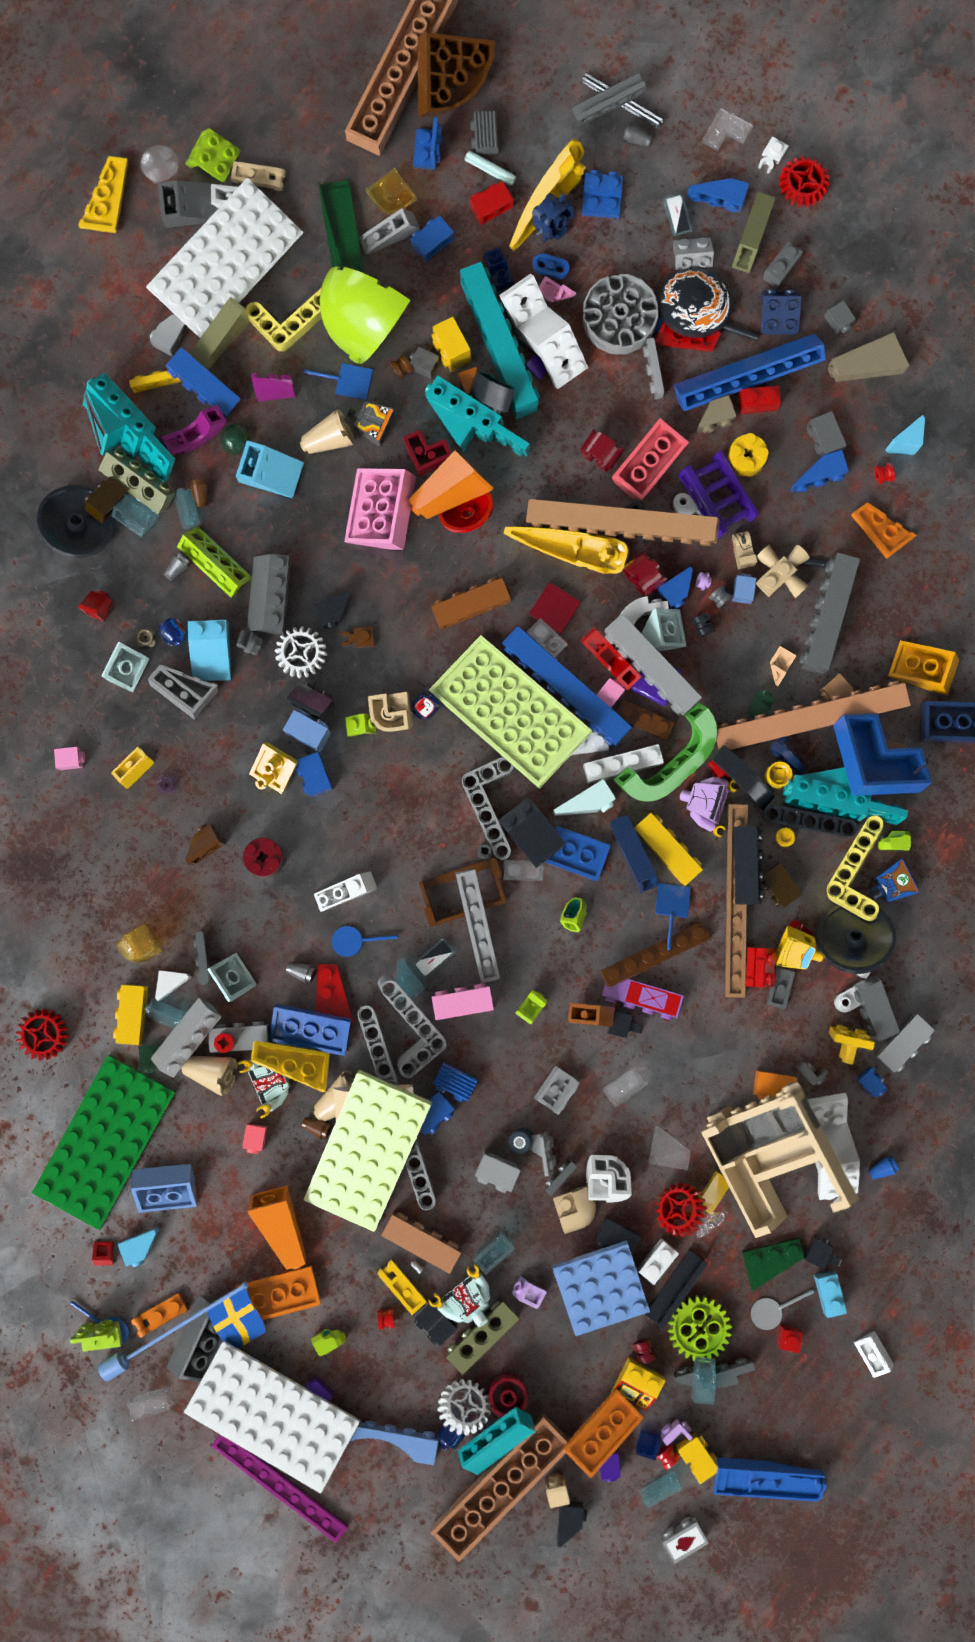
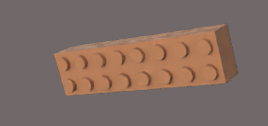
M544 1412L533 1422L536 1432L490 1465L432 1525L431 1534L458 1562L566 1453L562 1448L570 1439Z

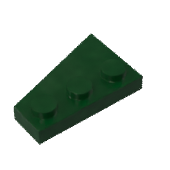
M799 1238L742 1251L751 1291L759 1288L804 1259Z

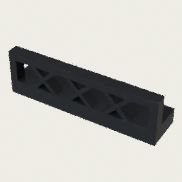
M690 1249L687 1251L649 1306L650 1312L645 1313L648 1318L657 1323L659 1328L663 1330L708 1265L706 1261Z

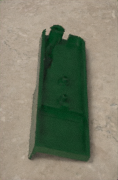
M349 180L321 184L318 181L332 267H339L341 270L346 267L364 273Z

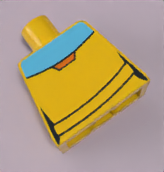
M786 927L776 949V966L807 969L811 960L819 962L823 960L819 949H816V941L813 936L793 927Z

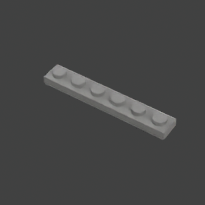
M471 868L455 872L481 984L500 979L475 869Z

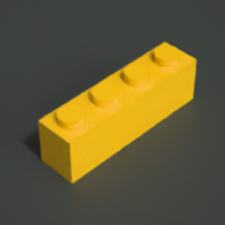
M650 813L634 829L637 835L680 883L686 886L703 870L701 868L702 864L695 856L692 858L687 853L689 849L682 842L679 844L675 840L676 835L670 828L665 829L662 825L663 820L657 814L653 815Z

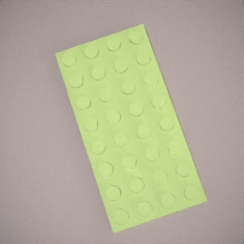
M481 635L429 689L431 694L539 789L592 733L589 727Z
M358 1070L304 1197V1201L375 1232L432 1102Z

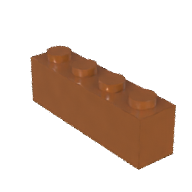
M492 578L483 586L478 584L469 588L470 591L462 593L461 591L453 594L452 598L448 600L440 599L435 601L431 607L440 631L511 603V598L503 579Z

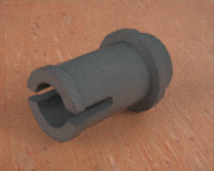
M483 844L478 848L477 853L481 859L486 860L492 856L493 851L489 845ZM484 848L489 851L486 855L481 853Z

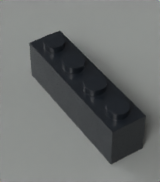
M758 826L734 827L736 905H760L762 900H765V890L762 889L761 882L764 881L765 877L764 869H761V861H764V851L761 850V842L764 840L763 830H760Z

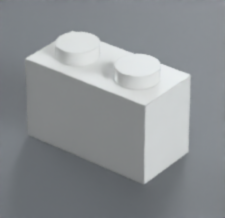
M660 1238L637 1267L638 1272L652 1284H655L679 1253L664 1239Z

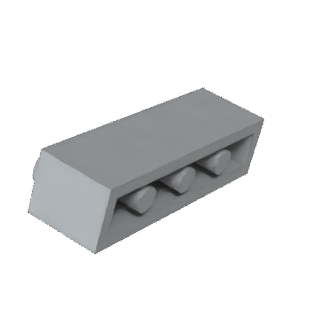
M198 998L151 1057V1060L161 1072L174 1078L222 1016L211 1004Z

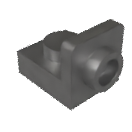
M801 1061L796 1066L812 1085H820L827 1079L828 1071L826 1069H822L815 1075L816 1070L809 1062L806 1064Z

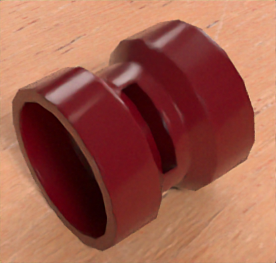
M651 1338L640 1339L632 1343L633 1349L637 1352L636 1359L638 1364L649 1363L656 1359L655 1352L651 1348L653 1345Z

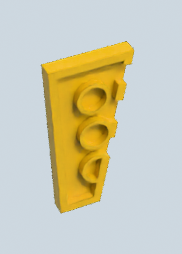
M108 157L99 177L100 181L92 193V199L86 206L84 217L78 224L80 228L117 233L129 163L126 158Z
M260 1041L253 1042L251 1062L321 1092L326 1091L330 1053Z

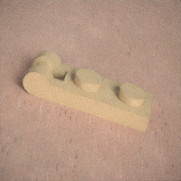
M234 161L231 181L242 184L248 178L255 186L282 191L284 186L282 181L285 178L286 171L281 168ZM270 176H275V180H270Z

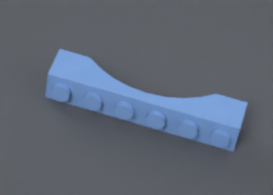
M366 1421L365 1423L359 1422L350 1441L363 1438L384 1440L400 1447L414 1462L434 1465L439 1436L430 1431L419 1433L413 1428H404L402 1430L396 1429L395 1425L386 1424L385 1426H380L374 1421Z

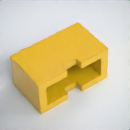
M694 1432L691 1434L693 1437L691 1440L685 1438L676 1445V1448L685 1463H691L689 1466L698 1482L702 1484L716 1474L717 1457L713 1452H708L706 1449L708 1444L702 1435L698 1437Z

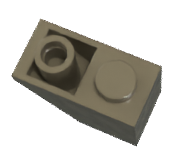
M729 395L710 402L698 426V433L704 432V434L714 431L717 427L722 426V428L733 424L732 422H734L736 414Z

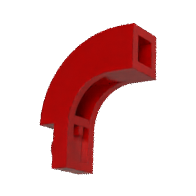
M595 628L580 640L627 690L641 678V675Z

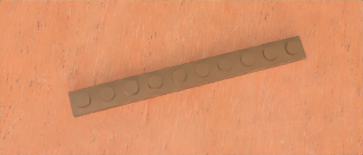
M729 804L727 822L725 997L745 998L747 905L735 904L734 827L748 826V805Z

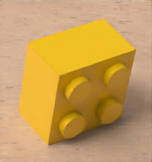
M453 317L433 326L432 343L436 351L440 350L441 361L445 368L448 367L452 372L471 362L470 348Z

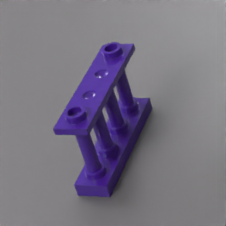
M721 450L712 458L713 463L697 471H694L690 465L684 468L678 475L702 516L718 517L720 520L717 540L729 531L728 526L745 517L751 523L759 516L756 505L751 502L731 468L728 458ZM718 469L723 478L707 487H703L699 478ZM727 485L732 495L715 504L712 503L708 494ZM737 501L742 511L723 520L718 510Z

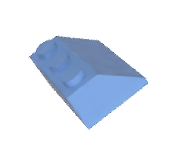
M191 1164L142 1168L132 1171L131 1191L139 1213L197 1207L195 1177Z

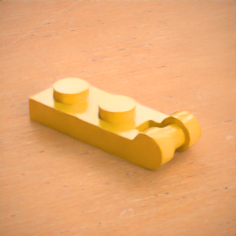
M155 371L152 375L148 376L138 375L129 380L130 387L134 393L182 382L179 378L174 379L166 371Z
M391 1259L384 1269L381 1268L377 1271V1274L411 1315H413L427 1303V1300L403 1273L397 1263ZM393 1271L396 1276L391 1280L388 1275Z

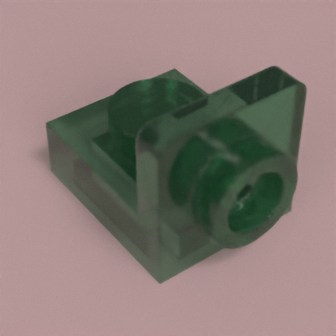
M757 691L746 714L752 717L766 714L767 716L775 698L768 691Z
M159 1044L138 1046L140 1061L138 1070H144V1073L156 1072L157 1066L151 1060V1057L159 1049Z

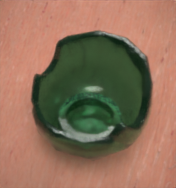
M229 425L221 434L220 443L222 449L228 454L238 455L244 450L246 442L250 440V436L242 425Z

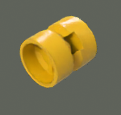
M775 762L765 770L763 777L767 786L779 789L788 784L793 774L788 764L785 762Z

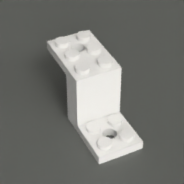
M529 274L500 295L520 340L542 358L548 374L557 389L588 368L569 323L547 307L532 274ZM524 297H527L526 303L520 305L521 300ZM565 359H568L567 364L565 366H562V362Z
M846 1093L808 1099L807 1108L814 1122L822 1127L854 1191L858 1193L860 1160L847 1124L848 1098ZM815 1162L818 1170L819 1199L831 1200L839 1197L821 1162Z

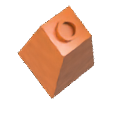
M455 450L408 501L412 504L411 510L416 515L420 516L422 514L426 519H429L488 493L494 488Z
M288 1185L250 1195L248 1213L286 1270L301 1268L306 1264V1254Z

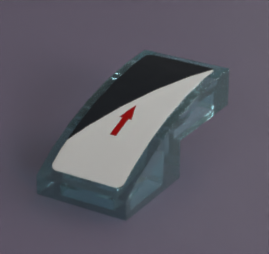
M682 193L663 198L672 236L691 232V224Z
M442 938L412 966L425 980L454 955L455 951Z

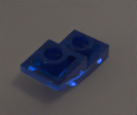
M501 247L483 253L496 290L499 291L513 286L514 280Z

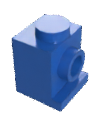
M868 1066L855 1080L870 1096L874 1098L877 1096L881 1097L887 1091L886 1086L883 1084L885 1080L877 1072L873 1073L875 1071L873 1067Z

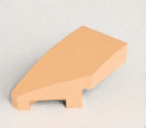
M779 646L770 661L776 686H779L796 657L795 654Z

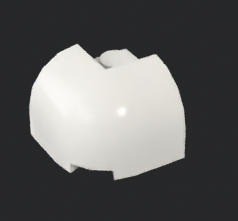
M591 1155L589 1157L586 1169L588 1200H606V1203L619 1202L628 1199L632 1195L629 1168L617 1159L618 1157L610 1155Z

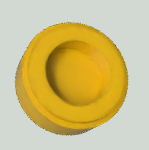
M781 828L776 832L775 840L778 845L788 847L794 843L795 833L790 828Z

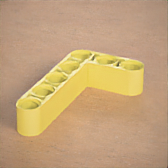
M321 289L281 325L258 302L249 303L246 307V312L250 322L275 349L281 352L286 351L322 319L320 305L318 304ZM254 311L260 312L257 316H252L251 314ZM308 312L313 313L310 318L304 317ZM267 324L273 325L272 328L268 330L264 329L265 325ZM293 325L299 326L297 330L290 329ZM280 337L285 338V341L282 343L276 342Z
M871 816L866 820L827 886L828 899L867 921H873L877 918L879 906L875 901L851 889L850 885L883 831V821L878 816ZM877 823L880 827L877 830H872L869 825ZM862 839H868L870 844L868 846H862L860 845L859 841ZM852 855H857L860 857V861L854 863L849 858ZM847 871L851 876L848 879H843L840 877V873ZM837 887L841 890V893L835 896L830 893V890ZM850 897H855L858 900V903L855 905H850L847 902V899ZM871 906L875 909V913L868 915L864 909Z

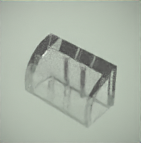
M632 1067L602 1088V1090L616 1108L647 1085L636 1069Z

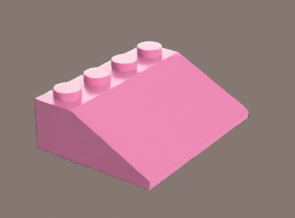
M357 469L344 542L383 549L404 550L412 505L408 499L414 494L417 476L405 469Z

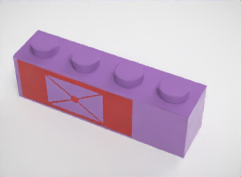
M630 979L608 989L605 983L602 996L606 997L605 1001L616 1004V1001L619 1000L624 1002L623 1006L635 1009V1006L643 1008L642 1012L653 1015L655 1011L661 1013L662 1018L671 1021L672 1017L678 1018L684 997L683 995Z

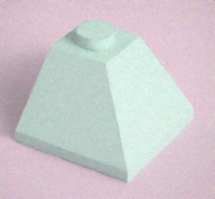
M653 609L642 631V635L657 651L686 647L680 609Z

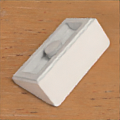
M875 1331L854 1342L873 1377L892 1370L894 1364Z

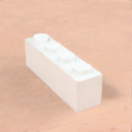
M659 744L584 763L583 768L587 783L591 784L603 779L614 778L627 766L634 772L660 766L664 762Z

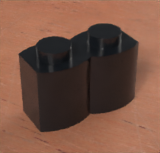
M429 1301L413 1316L416 1326L420 1330L424 1328L428 1332L427 1337L434 1345L437 1343L441 1346L458 1329L453 1320L444 1316L437 1307H432Z

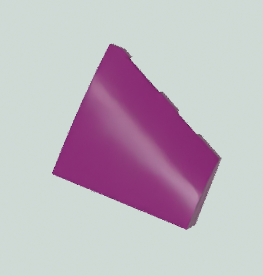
M251 373L258 402L295 397L294 383L291 375L269 374L265 378H258L257 373Z

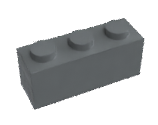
M872 976L854 984L856 990L854 996L862 1006L860 1012L863 1019L867 1020L868 1026H866L870 1037L881 1041L900 1033L882 981L876 976Z

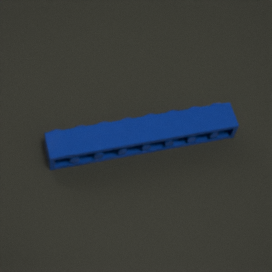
M812 334L674 384L677 402L684 411L709 403L712 400L739 392L741 389H747L825 361L824 343L816 334Z
M519 626L502 642L503 651L509 657L514 656L518 659L517 663L524 670L528 668L532 672L531 676L536 681L545 683L547 685L545 688L552 695L556 693L561 698L560 702L567 708L569 706L575 710L574 714L580 720L585 719L590 723L588 726L595 733L599 731L604 736L602 739L611 746L613 744L616 747L631 731L632 726Z

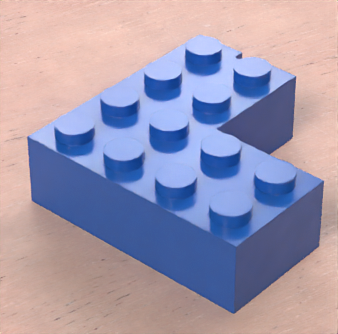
M878 714L843 715L833 725L852 796L920 793L932 783L928 768L923 767L926 761L922 748L888 749Z

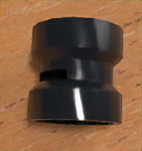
M709 613L702 614L691 620L693 626L697 627L696 634L698 638L710 635L716 631L714 625L710 623L711 617Z

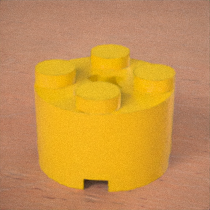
M748 433L738 437L732 443L727 458L737 476L752 477L763 468L768 457V449L760 437Z

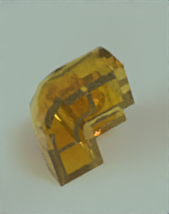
M395 168L365 190L374 205L387 215H392L401 208L406 209L418 200Z
M143 924L122 936L121 940L114 942L120 954L126 960L133 963L150 961V958L163 952L161 948L163 943L160 938L155 937L149 924Z

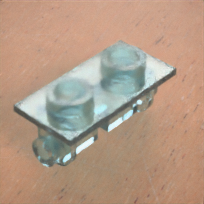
M177 489L174 500L182 529L185 530L201 525L191 490Z
M152 998L150 1004H147L145 1008L146 1013L144 1016L175 1028L186 1012Z
M672 1471L638 1491L645 1506L649 1509L682 1490V1487Z

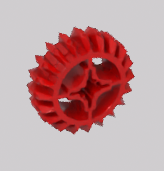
M800 156L799 161L794 158L792 163L788 161L786 167L782 169V174L779 177V181H781L779 188L782 189L781 195H786L785 201L792 200L791 206L795 202L798 203V208L802 204L806 208L809 207L810 203L814 206L817 201L820 202L823 196L827 194L830 177L826 175L828 170L822 169L823 163L817 164V158L811 161L810 156L807 157V160ZM806 177H808L806 183L801 187L802 181H805Z
M43 1008L42 1011L35 1009L34 1013L28 1012V1018L22 1017V1021L25 1024H18L22 1031H16L17 1035H21V1038L16 1041L23 1043L19 1049L26 1048L24 1055L31 1053V1059L37 1057L38 1061H42L44 1057L46 1060H50L51 1055L57 1057V1051H64L60 1045L66 1046L68 1044L63 1040L64 1038H69V1034H64V1031L69 1030V1027L62 1026L66 1023V1020L59 1021L61 1014L54 1016L55 1011L50 1010L48 1013L47 1008ZM40 1018L46 1019L39 1028L31 1027L36 1020ZM52 1024L56 1028L57 1037L51 1032ZM44 1031L43 1034L47 1037L42 1038V1035L39 1034V1032ZM29 1034L33 1035L34 1037L33 1045L30 1042ZM46 1041L54 1042L53 1046L48 1050H40Z
M679 1182L677 1185L671 1184L670 1189L665 1188V1195H659L662 1199L661 1202H656L660 1206L659 1209L655 1210L656 1213H660V1216L657 1217L658 1221H662L660 1226L666 1228V1232L672 1233L673 1236L680 1235L685 1237L686 1234L693 1235V1230L699 1231L698 1224L704 1225L701 1219L707 1217L706 1214H703V1210L708 1209L707 1206H703L706 1202L704 1198H701L703 1193L697 1191L695 1186L691 1187L688 1183L683 1185V1183ZM686 1194L688 1198L681 1201L677 1196ZM682 1219L687 1223L678 1226L675 1221Z

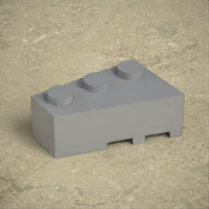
M159 665L148 678L151 687L194 720L219 692L218 685L202 681L200 678L183 674V672L163 665Z

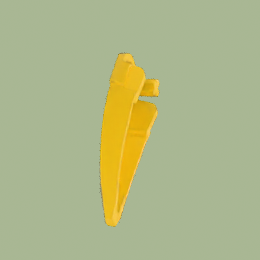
M576 138L572 139L557 156L556 161L549 168L530 198L510 243V248L513 251L520 247L535 230L533 226L534 216H532L533 208L537 205L539 206L548 193L558 197L565 193L567 196L581 182V175L586 169L580 162L584 156V149L581 142Z
M505 527L504 534L527 546L579 567H587L603 574L622 572L629 556L628 545L612 537L533 527Z

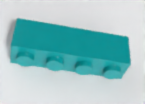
M515 1407L459 1449L458 1454L462 1468L478 1475L535 1433L531 1415Z

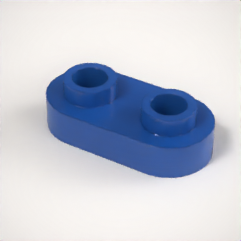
M538 254L533 259V270L537 274L555 279H564L569 274V264L565 259L547 254ZM542 263L545 267L540 268L538 265ZM561 268L563 269V272L559 273L557 272V269Z

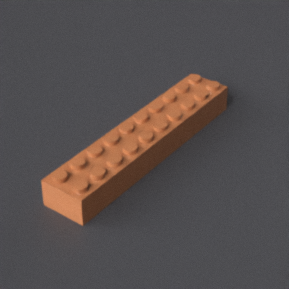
M459 0L410 1L345 129L348 142L381 156L418 82L417 38L426 32L442 34Z

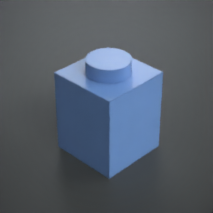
M742 573L740 576L737 575L734 581L732 602L751 604L754 598L756 578L746 573Z

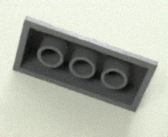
M267 554L253 558L247 632L285 635L292 562L289 555Z
M199 1295L189 1317L217 1301V1299ZM208 1312L203 1313L185 1325L166 1368L178 1379L201 1382L223 1342L214 1329Z

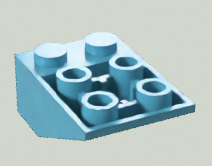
M247 441L236 478L239 483L293 498L304 462L267 446Z

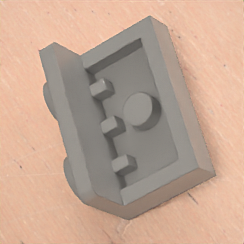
M702 237L699 239L673 241L676 270L709 268L713 266L714 251L711 238Z
M555 1065L534 1098L559 1115L566 1107L570 1097L577 1091L580 1082Z

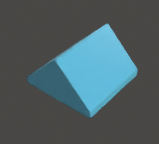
M922 415L895 437L885 451L894 454L915 455L923 445L925 417Z

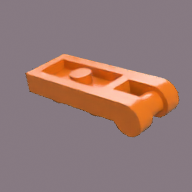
M180 1292L130 1321L138 1329L137 1334L141 1338L188 1311V1307ZM146 1318L150 1324L147 1327L142 1322Z

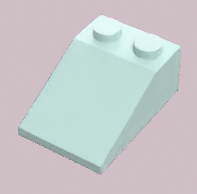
M603 779L554 809L553 814L554 816L594 813L600 810L605 812L613 807V802L616 798Z

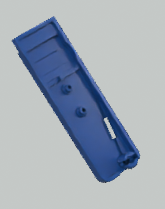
M718 1458L713 1494L820 1501L827 1488V1484L824 1480L825 1473L822 1470L799 1468L771 1461Z

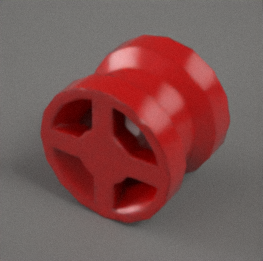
M886 463L885 466L877 465L874 467L875 479L879 485L883 484L884 481L892 482L895 480V472L891 463Z
M221 1033L214 1039V1047L218 1052H229L235 1046V1038L230 1033Z
M389 1308L387 1311L377 1310L379 1330H383L385 1327L395 1328L393 1308Z
M671 1444L668 1446L664 1445L655 1454L657 1460H661L664 1469L671 1468L680 1459L678 1453H674Z

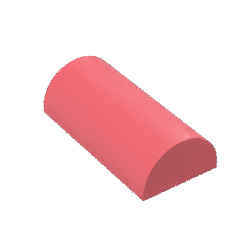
M659 418L612 476L614 483L631 498L642 501L689 442L664 420Z

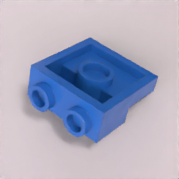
M597 170L585 173L582 216L619 218L623 176H619L617 172H609L608 175L600 174Z

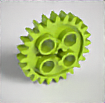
M696 1295L695 1301L688 1297V1303L682 1301V1307H678L677 1313H674L672 1316L674 1320H669L668 1324L673 1326L667 1328L669 1333H673L669 1336V1339L676 1340L672 1345L674 1348L680 1346L678 1353L681 1354L685 1351V1358H688L691 1354L693 1361L699 1356L703 1362L704 1356L707 1355L709 1360H711L712 1353L719 1356L717 1350H725L722 1346L723 1343L729 1344L725 1337L731 1336L727 1329L732 1328V1326L726 1323L730 1318L729 1316H724L727 1312L725 1309L719 1310L721 1307L720 1303L714 1305L713 1298L707 1302L706 1296L699 1300L698 1295ZM696 1310L703 1311L701 1318L693 1317ZM711 1323L718 1324L716 1331L708 1330ZM689 1325L691 1327L690 1331L682 1333V1326ZM696 1326H702L703 1330H697ZM704 1338L705 1344L697 1346V1339Z

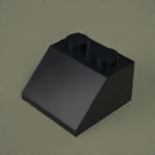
M299 682L287 696L286 700L290 705L324 722L335 703L331 699L332 695L325 691L321 693L315 691V686L308 682L304 684Z

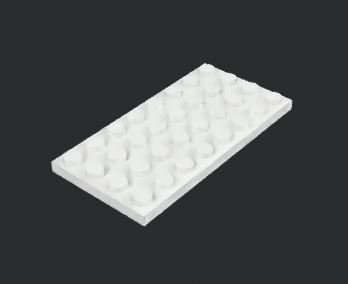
M247 178L153 278L146 288L201 338L227 300L232 297L240 303L304 232Z
M226 1341L222 1342L184 1411L185 1414L319 1493L324 1489L360 1422V1419Z

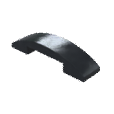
M725 745L711 758L723 772L727 773L762 811L774 799L775 795L768 786Z

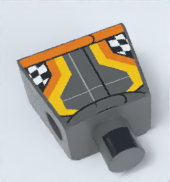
M364 402L361 410L351 406L347 413V417L355 420V431L377 446H381L395 416L394 409L369 402Z

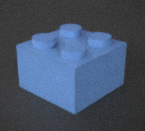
M294 710L283 731L288 736L321 753L331 735V732L328 730L329 727L319 719L316 722L311 720L312 717L302 710L299 712Z

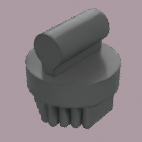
M242 630L236 646L243 648L242 651L247 654L257 655L262 646L263 639L257 637V634L253 632L249 634L247 631Z

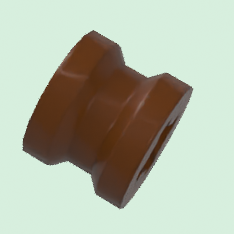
M404 355L400 356L399 360L390 363L399 379L403 378L404 374L413 371Z

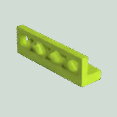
M196 526L183 534L177 547L231 598L237 594L242 585L250 581L252 577L200 527ZM197 534L202 541L196 540L193 535ZM207 547L212 548L215 551V553L209 552L207 550ZM220 560L226 561L229 566L223 565ZM234 573L240 574L243 579L239 580Z

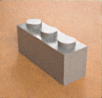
M912 1014L899 1028L900 1033L891 1036L874 1054L890 1072H900L906 1066V1060L909 1057L913 1058L919 1052L918 1048L923 1043L929 1042L933 1037L932 1033L935 1030L918 1014Z
M264 1021L252 1022V1026H245V1023H233V1027H226L225 1024H215L214 1028L209 1032L210 1052H218L214 1047V1039L221 1033H230L234 1036L235 1046L231 1051L252 1050L254 1041L270 1043L269 1025H264Z

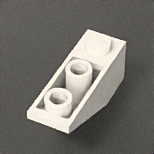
M371 871L319 891L314 896L320 912L378 888Z

